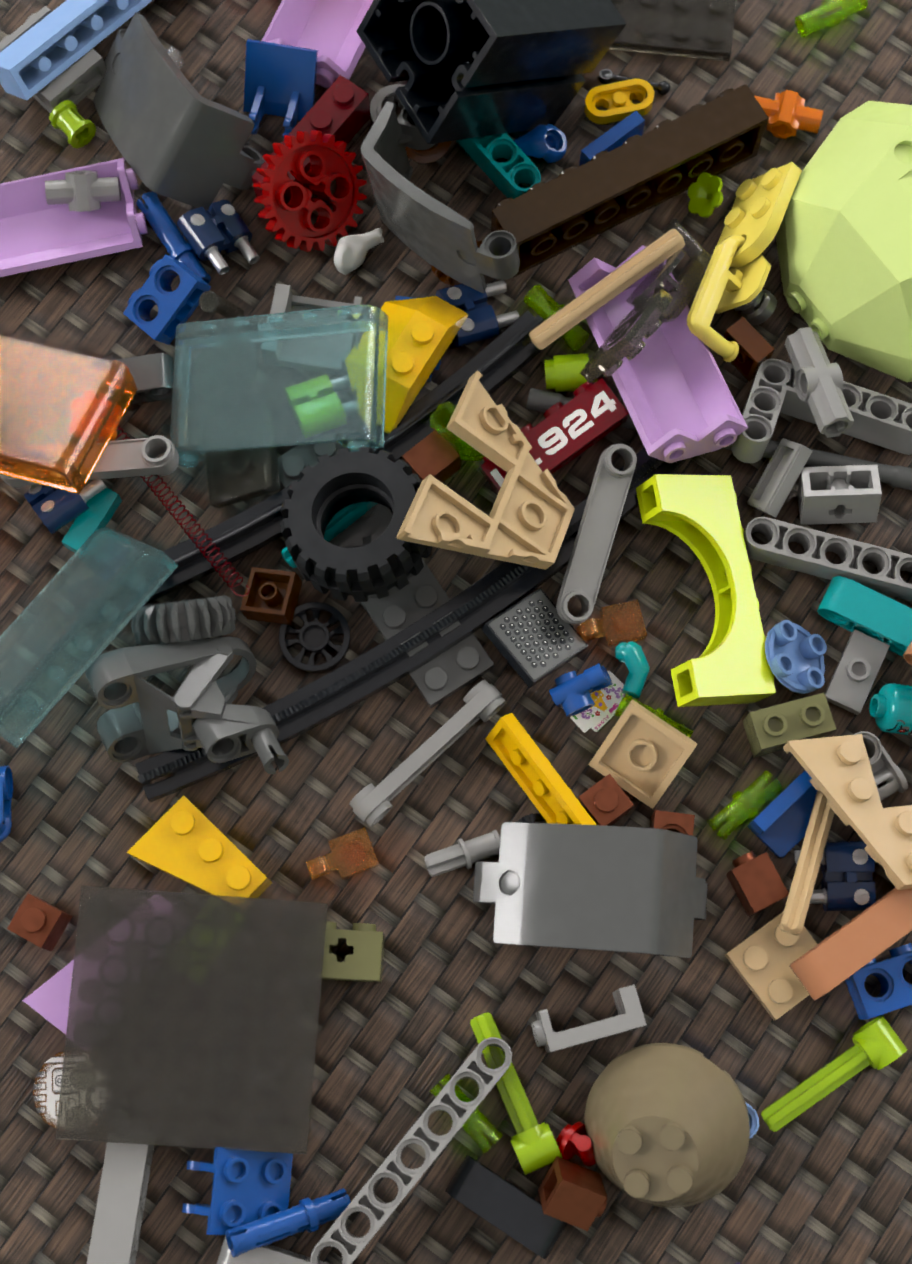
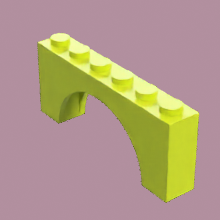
M655 474L636 487L642 524H651L664 528L678 536L691 548L707 573L715 602V623L706 649L698 658L691 659L671 669L677 707L755 703L775 694L774 674L771 672L766 660V636L763 632L759 601L755 593L752 567L748 559L744 529L741 525L737 495L734 491L731 475Z

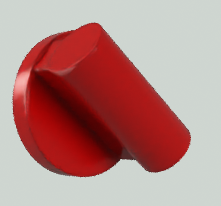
M578 1121L574 1125H566L556 1141L562 1159L569 1160L576 1154L586 1166L594 1165L596 1162L591 1139L585 1135V1124Z

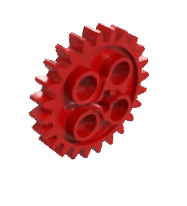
M299 130L296 137L294 135H284L285 146L281 143L272 144L276 153L275 156L263 155L264 160L268 163L267 169H256L264 177L263 182L253 183V187L262 190V195L255 198L254 202L264 204L265 206L259 212L258 217L270 218L265 229L272 232L277 231L275 239L281 242L287 240V247L297 249L300 246V250L307 252L311 251L312 246L314 250L324 251L325 243L335 247L337 246L336 236L341 238L348 236L345 229L346 226L357 227L356 221L352 218L353 214H363L364 212L357 206V201L365 200L367 196L359 193L358 188L364 186L367 182L366 180L357 179L356 176L363 169V166L351 164L356 157V153L344 152L347 143L343 141L335 142V135L324 134L322 136L321 131L311 130L310 134H308L307 131ZM309 157L311 167L306 174L303 169V163ZM288 171H290V173L293 175V177L296 178L298 182H294L292 179L288 177ZM335 179L337 182L336 192L332 195L330 191L331 182ZM302 184H308L310 185V188L308 189L304 187ZM289 187L292 196L290 202L286 204L284 192ZM312 193L317 195L319 198L326 200L330 204H332L334 207L333 211L326 205L324 201L316 198H311ZM316 209L318 212L317 222L314 225H312L311 214Z

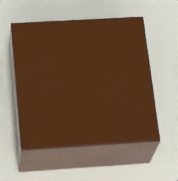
M744 317L729 327L723 337L728 341H736L738 343L739 353L731 363L749 382L756 376L761 363L770 359L774 352V348Z
M252 567L247 582L250 593L243 597L240 611L248 620L291 625L302 586V581L298 574L291 571ZM246 587V590H245L244 595L247 594V592H248V588H247V587Z

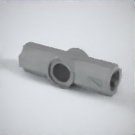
M811 327L799 328L795 333L788 335L785 341V347L796 371L794 383L797 396L801 401H808L820 434H825L827 438L840 436L843 432L851 429L854 423L842 393L844 381L841 368L837 363L829 362L816 331H813Z

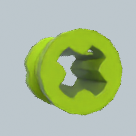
M71 100L62 101L50 113L49 120L51 125L56 129H61L68 136V142L73 148H81L93 139L96 133V126L91 120H85L78 113L76 105Z

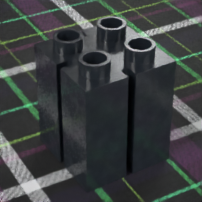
M373 0L356 32L389 83L408 81L405 86L398 87L395 93L427 144H435L531 130L538 125H555L586 82L582 74L594 71L627 23L611 0Z

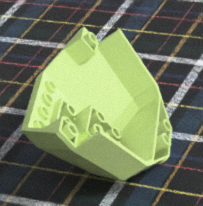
M867 101L840 118L800 174L776 234L783 293L789 307L795 313H799L809 327L818 333L820 340L829 350L905 382H911L912 105Z

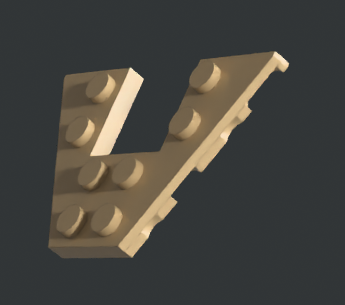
M477 370L469 378L446 429L507 472L491 512L488 516L429 474L421 482L396 538L412 543L546 570L556 561L575 508L567 496L558 489L556 481L548 469L542 472L529 453L532 446L519 427L509 419L503 404L496 405L479 381L482 374Z
M862 734L788 741L783 746L786 754L791 752L812 779L809 782L816 790L825 794L828 805L845 826L851 825L867 846L864 849L875 862L883 866L886 876L898 890L912 889V805L882 807Z

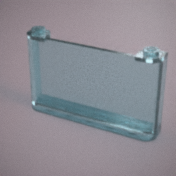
M350 305L177 325L170 440L178 451V465L182 467H196L199 461L206 459L207 452L331 442H337L343 447H349L351 452L359 451L360 446L372 447V449L384 448L388 315L375 306Z
M100 528L86 540L0 636V735L16 749L178 567L166 553L113 528Z

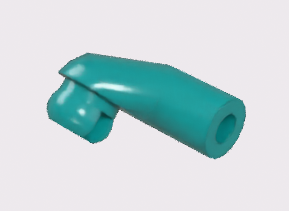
M633 641L628 643L620 642L615 648V657L620 662H625L629 671L622 693L638 699L643 690L650 666L639 644Z

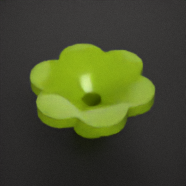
M703 172L699 175L697 182L690 185L688 189V197L690 198L688 209L691 213L708 218L713 213L714 208L722 204L723 194L721 189L723 182L720 177Z

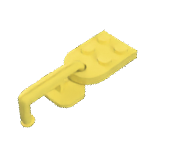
M793 162L779 168H772L767 173L754 179H747L737 188V197L731 211L725 217V226L687 315V326L690 332L712 351L723 357V360L726 362H732L737 357L739 345L736 341H728L710 327L714 314H719L751 302L763 289L771 265L762 252L776 236L802 172Z

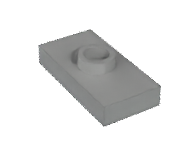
M854 630L826 689L825 696L827 701L856 715L860 714L890 645L858 630Z

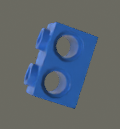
M165 254L162 259L155 262L151 267L149 278L144 285L130 296L128 307L123 314L151 338L169 345L211 289V286L181 261ZM179 275V286L176 290L172 291V280ZM155 305H157L158 314L156 318L151 321L150 311Z
M912 943L890 949L891 958L877 962L876 958H874L845 980L859 1020L870 1019L912 1005V984H909L902 975L903 966L907 962L912 964ZM868 975H873L880 981L881 991L877 997L870 996L865 990L864 983Z

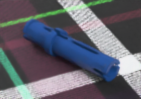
M155 192L143 194L141 197L145 204L141 199H138L136 206L143 212V215L166 248L169 256L181 261L209 284L211 276L206 272L196 257V252L187 243L158 199V195Z
M342 1188L313 1200L308 1197L300 1200L299 1205L226 1230V1240L231 1255L237 1257L247 1251L271 1244L306 1230L311 1233L319 1230L318 1226L339 1218L351 1203L349 1195H346V1190Z

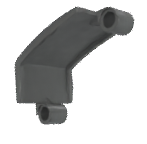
M135 13L128 28L120 29L104 61L107 72L93 99L97 113L110 138L142 182L157 194L197 208L203 206L205 210H208L223 183L238 189L249 190L253 184V174L265 162L263 156L257 150L248 146L249 142H246L254 128L253 120L229 107L202 97L169 56L145 17Z
M387 101L360 148L382 222L396 237L426 262L458 282L481 293H484L487 288L484 275L499 280H506L515 276L519 271L520 260L516 238L512 233L505 230L493 231L486 236L480 248H478L473 223L410 182L413 168L409 164L405 148L426 150L435 144H427L405 108H403L397 118L396 104Z
M504 822L501 825L499 862H475L473 902L495 904L493 940L498 944L691 958L694 920H706L708 884L706 879L696 877L698 842L696 836L657 828Z

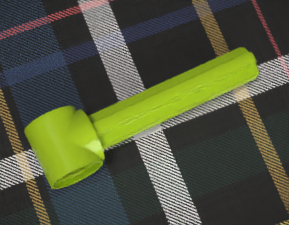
M490 1012L478 1015L470 1021V1026L478 1044L490 1037L502 1039ZM489 1046L482 1051L488 1068L497 1069L503 1065L505 1056L500 1048ZM511 1062L507 1071L495 1085L517 1134L512 1136L510 1141L523 1172L527 1175L553 1163L556 1157L562 1158V1155L548 1123H538L513 1062Z
M883 1015L872 1019L853 1034L854 1038H852L854 1045L762 1110L761 1117L771 1131H779L869 1065L873 1069L880 1070L894 1062L907 1051L906 1046Z

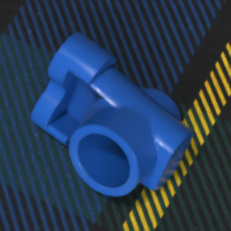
M598 663L584 670V673L578 676L575 671L559 676L554 680L556 687L550 689L549 692L555 705L563 707L566 716L571 717L595 705L590 693L606 688L613 683L606 668Z

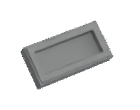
M783 438L747 504L776 518L808 461L812 450L802 444Z

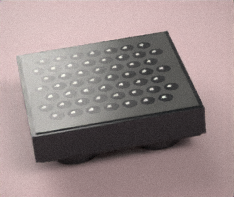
M541 588L485 623L482 631L529 688L584 652L588 647V644L574 627L558 616L556 606Z

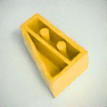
M184 795L126 852L132 857L243 911L272 884Z

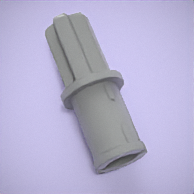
M493 830L490 833L467 841H463L461 838L457 840L458 844L427 854L424 860L427 871L432 877L464 866L470 869L475 862L499 855L500 837L498 832Z

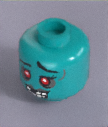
M889 683L885 684L878 694L873 695L869 711L881 731L912 735V686Z

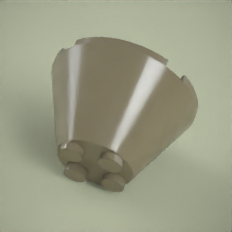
M651 1043L632 1048L620 1054L607 1065L594 1082L585 1107V1135L592 1141L595 1162L602 1173L612 1184L628 1196L658 1207H687L702 1203L716 1196L736 1177L748 1151L750 1121L747 1106L740 1089L725 1069L721 1070L716 1064L705 1058L703 1053L687 1046L672 1043Z

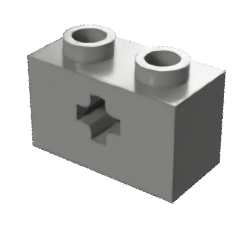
M878 464L804 467L800 473L797 493L800 524L877 522L882 497Z

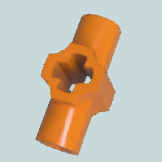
M785 90L784 92L776 93L774 100L754 95L768 116L767 130L774 137L787 139L788 137L796 136L797 130L818 134L824 110L805 107V99L799 96L798 92Z

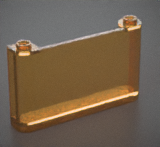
M0 335V474L80 494L137 391L136 383L129 368L117 360L108 361Z

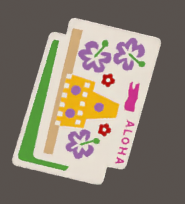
M610 671L607 672L613 684L590 693L595 705L570 717L584 733L590 728L598 732L632 698L622 693L624 684Z

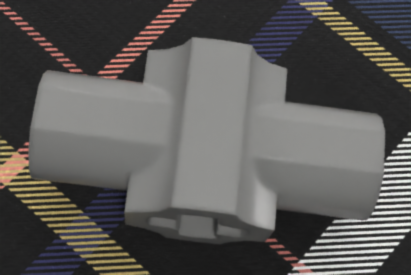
M97 171L66 172V180L45 181L47 204H69V211H92L101 209V202L121 201L119 177L98 178Z

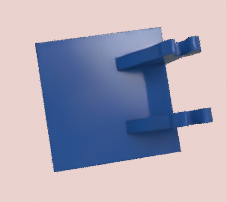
M251 39L247 40L243 111L250 112L249 118L253 120L254 128L251 134H257L259 123L264 114L285 117L283 122L285 131L282 134L284 139V135H288L294 129L297 121H301L314 106L318 50Z
M215 1147L213 1162L187 1160L186 1169L214 1173L211 1205L183 1203L182 1212L208 1216L206 1234L226 1235L225 1233L228 1229L243 1226L260 1218L287 1210L289 1207L293 1150Z

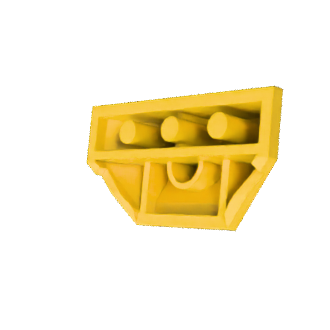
M437 296L385 302L346 361L359 417L388 434L396 429L467 319L468 313Z

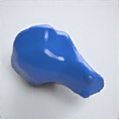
M552 124L538 125L529 133L513 140L527 156L542 158L547 163H554L562 159L567 150L566 135Z

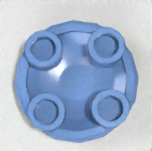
M783 620L775 624L767 633L765 640L766 660L774 676L783 686L796 693L806 694L823 687L825 683L823 654L826 653L827 646L822 636L819 634L811 635L810 632L800 625L792 623L790 620Z

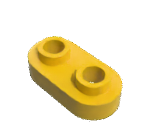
M638 78L594 87L586 95L585 114L590 121L596 124L622 121L635 111L644 116L653 106L654 89L650 83ZM636 99L641 103L633 104L631 100ZM602 106L605 107L607 110L601 111L598 110L597 107Z

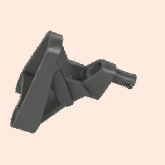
M227 636L167 644L124 647L94 657L86 666L85 675L99 705L103 708L111 709L105 712L97 722V731L110 759L123 763L156 753L178 749L195 751L198 748H203L208 759L213 763H224L257 752L264 770L268 774H276L271 763L272 761L275 762L279 772L283 771L288 766L289 759L277 740L279 730L270 713L257 706L232 704L238 696V691L252 679L256 672L257 662L248 644L240 638ZM233 655L242 656V660L236 669L216 680L234 657ZM193 665L173 697L142 679V677Z

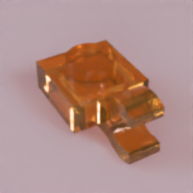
M638 599L601 607L599 611L601 619H587L585 622L579 623L580 626L577 627V631L584 641L606 636L609 647L616 646L620 642H634L647 637Z
M365 827L328 841L332 853L306 862L312 880L323 877L337 869L341 879L344 880L379 866Z

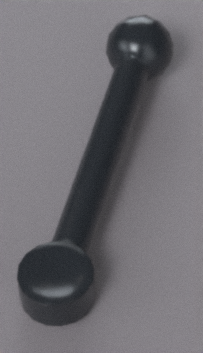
M602 69L599 72V81L603 84L635 79L615 75L609 69ZM647 81L661 95L668 94L671 89L667 81L659 83Z

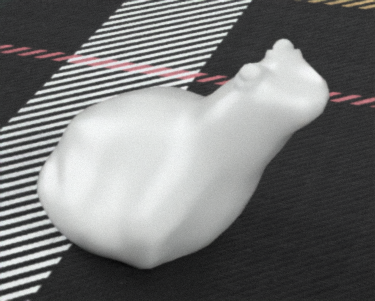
M376 228L363 234L348 235L339 239L334 254L336 269L340 273L347 275L360 267L365 260L367 251L380 243H384L382 229Z

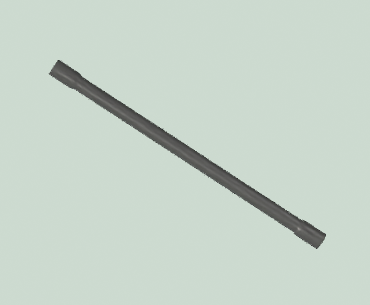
M530 388L526 409L544 413L554 404L561 402L565 405L573 398L555 392ZM629 414L627 421L620 427L636 430ZM770 440L763 458L771 459L780 442ZM732 444L721 449L732 451ZM811 449L812 453L805 464L806 467L878 464L881 483L912 491V468L891 466Z

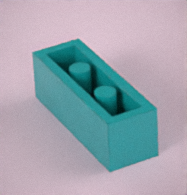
M105 488L86 502L89 509L75 519L61 541L63 545L74 553L86 558L121 504L122 499L119 494L109 488Z

